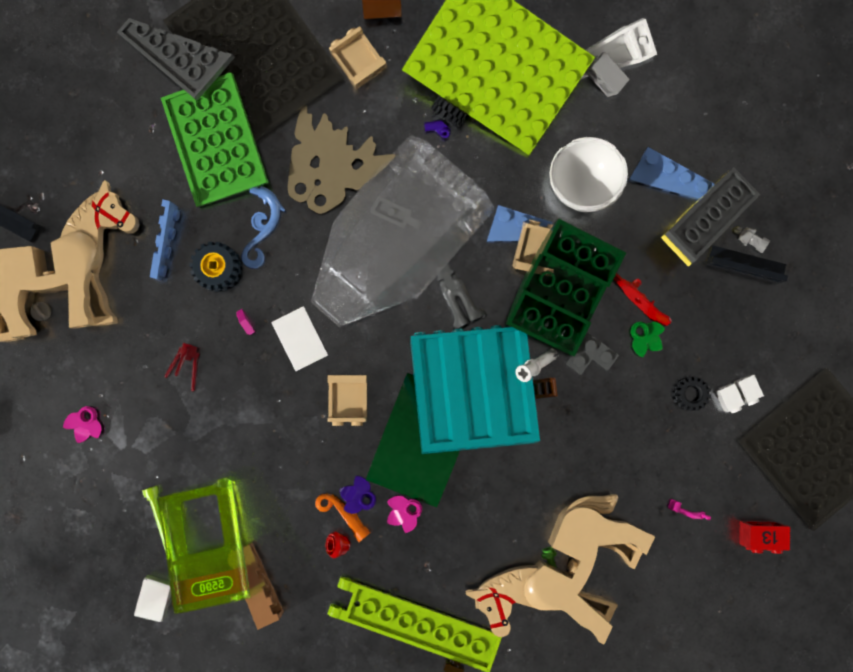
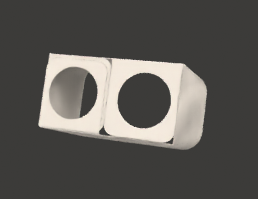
M147 575L145 577L147 580H143L134 616L162 622L165 619L171 597V581Z

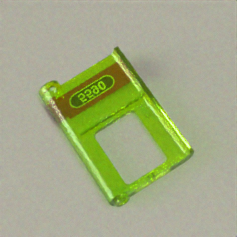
M221 478L212 486L158 497L174 614L251 598L233 481H229L228 478ZM216 495L224 546L189 554L181 504L184 501Z

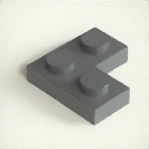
M587 333L575 357L570 356L565 364L580 375H582L592 360L608 371L619 355Z

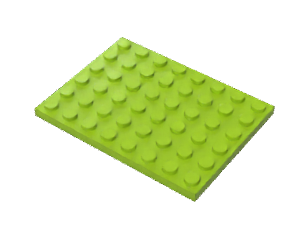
M445 0L402 70L530 155L595 57L514 0Z

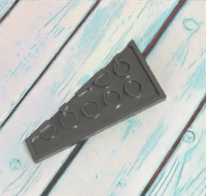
M131 18L117 31L121 37L196 101L199 100L235 58L233 54L228 52L225 53L216 48L207 47L199 42L176 34L173 35L162 29L153 28L148 24Z

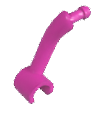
M673 499L670 500L668 509L692 519H711V516L706 515L705 512H690L681 508L682 503Z

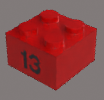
M740 521V545L746 547V550H751L752 553H764V550H768L771 553L783 554V550L790 551V526L780 522Z

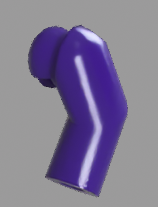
M441 120L424 122L425 132L435 130L442 138H448L451 134L449 126Z

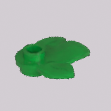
M645 322L634 323L630 333L634 338L632 347L635 353L640 357H644L647 349L661 351L663 349L662 341L658 335L664 332L665 328L657 322H650L648 324ZM638 328H642L643 333L641 335L637 333Z

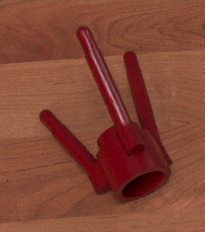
M183 343L182 347H179L178 353L164 377L168 378L179 358L181 359L175 376L179 375L184 361H191L193 358L191 391L193 392L195 391L197 361L200 353L196 352L198 347Z

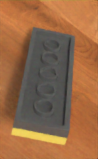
M733 167L705 195L688 208L661 238L689 266L724 233L760 194Z

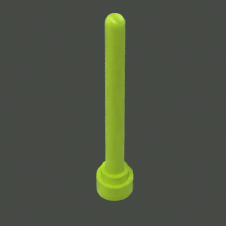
M156 485L144 489L142 492L144 498L150 501L172 574L178 576L180 569L157 500L159 490Z

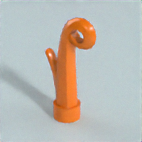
M329 493L321 494L317 497L315 501L316 508L321 512H327L334 505L354 533L353 536L358 542L371 533L362 524L357 513L350 514L343 510L345 503L338 497ZM324 499L328 500L326 507L321 506V501Z

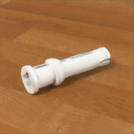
M550 348L536 359L527 360L524 365L517 367V378L522 382H528L532 376L538 375L543 367L556 360L558 355L555 354L558 352Z

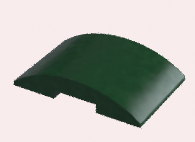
M557 219L532 260L529 271L524 276L506 324L575 357L592 323L590 320L606 288L610 287L626 252L561 219ZM537 266L554 269L553 273L549 271H543L540 274L535 273Z
M406 374L366 480L437 508L460 451L422 454L414 375Z

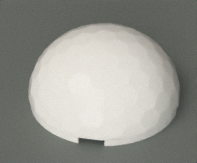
M594 137L575 139L563 148L561 147L551 162L549 172L550 183L558 199L566 206L581 212H595L612 205L622 195L628 179V168L625 158L613 144Z

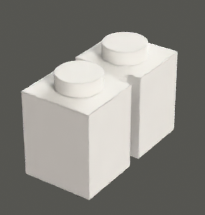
M747 375L734 381L732 385L730 383L714 390L723 410L731 412V414L742 410L741 406L746 403L749 406L758 403L759 398L764 396L755 375Z

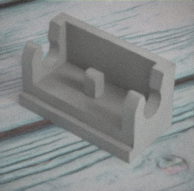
M603 52L599 57L596 56L585 72L607 97L617 95L630 80L606 52Z

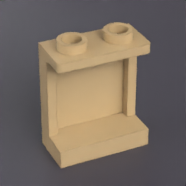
M360 26L350 29L345 37L341 40L340 38L334 40L331 43V47H329L331 55L356 90L387 69L386 61L383 57L379 56Z
M529 219V223L523 222L512 264L515 269L529 271L532 265L531 262L552 228V224L544 227L540 226L541 222ZM537 266L535 273L540 274L543 271L553 273L554 269Z
M328 375V422H332V426H343L344 422H351V426H363V422H367V375Z

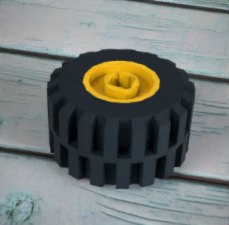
M210 241L207 245L203 243L200 245L201 249L196 248L194 251L196 252L195 256L192 255L190 258L193 262L189 263V267L192 268L190 273L194 276L195 282L215 292L228 290L227 287L234 286V281L238 282V274L242 272L240 270L242 264L239 261L238 254L232 248L217 241L216 243Z

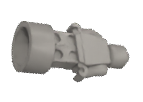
M740 226L734 228V232L740 234L738 239L745 246L749 243L760 253H763L770 243L769 239L756 235V229L745 227L742 230Z

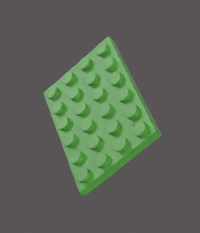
M230 72L219 76L198 101L185 90L161 98L196 207H202L269 183L233 73Z

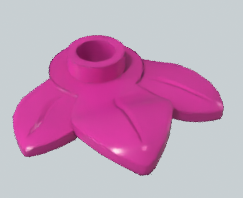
M85 406L79 412L69 414L63 424V428L74 429L77 443L86 441L90 435L94 438H99L102 431V426L97 420V411L91 406ZM87 412L91 414L90 419H87L85 416Z
M403 496L390 498L387 503L393 510L388 516L387 523L394 526L402 525L405 533L412 531L417 525V517L422 513L421 503L415 499L407 500ZM411 505H414L416 507L415 512H411L409 510V507Z

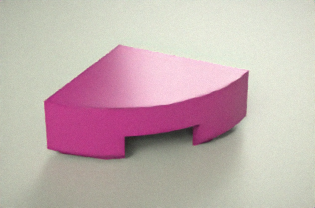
M242 309L237 311L236 315L239 323L249 335L254 333L255 331Z

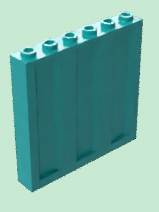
M501 325L491 326L490 329L484 330L483 327L471 328V331L454 329L450 333H445L444 330L434 331L433 334L426 335L425 332L414 333V336H411L410 345L422 454L532 444L540 441L533 378L528 382H522L516 376L517 367L524 365L530 359L526 333L511 326L502 328Z

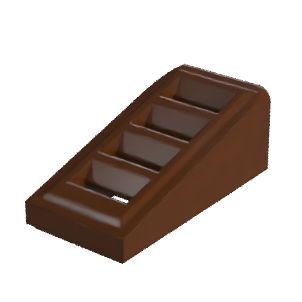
M555 377L533 380L535 399L558 396ZM546 382L550 383L551 393H547ZM538 383H542L543 394H539Z

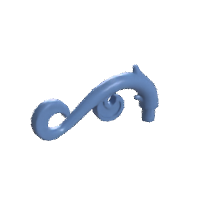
M262 186L250 189V193L262 198L264 204H269L271 216L269 222L265 225L262 224V220H267L268 218L264 213L257 212L252 216V226L261 232L245 246L241 254L243 264L251 269L262 266L265 257L262 250L255 248L257 258L250 260L248 259V251L273 231L278 223L280 211H285L275 194Z

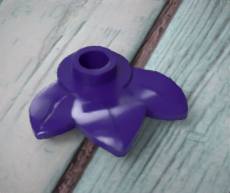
M361 476L355 477L354 486H345L339 489L341 497L347 502L343 509L347 513L356 514L362 509L370 510L376 503V497L370 491L369 482ZM367 497L370 502L365 504L363 498Z

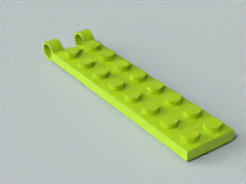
M340 577L337 587L353 594L347 610L339 605L330 604L327 613L329 616L479 670L490 672L502 637L494 635L491 630L357 583L349 578ZM356 601L360 602L359 606L355 605Z

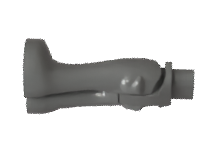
M449 262L436 268L439 275L437 278L440 280L443 294L454 314V329H464L470 325L468 318L459 305L458 296L462 300L472 323L487 316L484 309L477 308L474 305L463 280L455 273L456 269H452Z

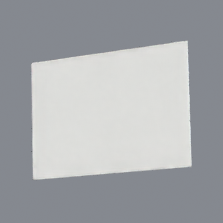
M304 306L271 322L295 371L328 356Z

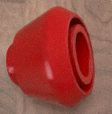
M332 532L326 539V552L331 558L345 555L350 549V541L339 532Z

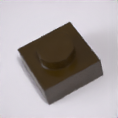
M445 659L443 671L464 672V665L452 659Z

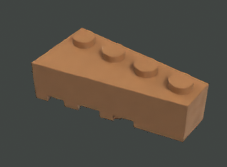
M251 542L228 554V563L232 569L245 566L247 568L250 590L244 591L243 594L257 630L280 620L284 613L283 608L253 543Z

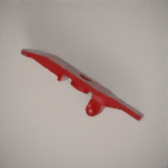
M616 273L613 280L622 288L625 295L652 321L664 326L672 322L669 316L660 312L653 305L654 300L650 302L645 294L637 290L641 285L640 279H635L631 283Z

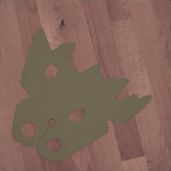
M304 104L299 113L295 128V137L301 141V144L295 145L292 148L288 194L298 202L307 201L308 208L318 214H322L343 201L346 195L345 188L361 189L385 170L395 159L396 155L374 156L376 144L373 142V136L369 137L358 150L354 151L353 145H346L348 127L346 126L342 130H333L332 123L328 120V116L325 113L322 115L321 121L314 131L312 114L307 113V104ZM315 156H318L320 159L319 167L314 169L310 166V163ZM357 158L361 159L363 165L359 169L354 170L352 162ZM317 179L321 181L319 186H316L314 183ZM304 183L306 185V192L301 195L295 192L296 184ZM319 194L326 197V203L323 206H317L314 202L315 197Z

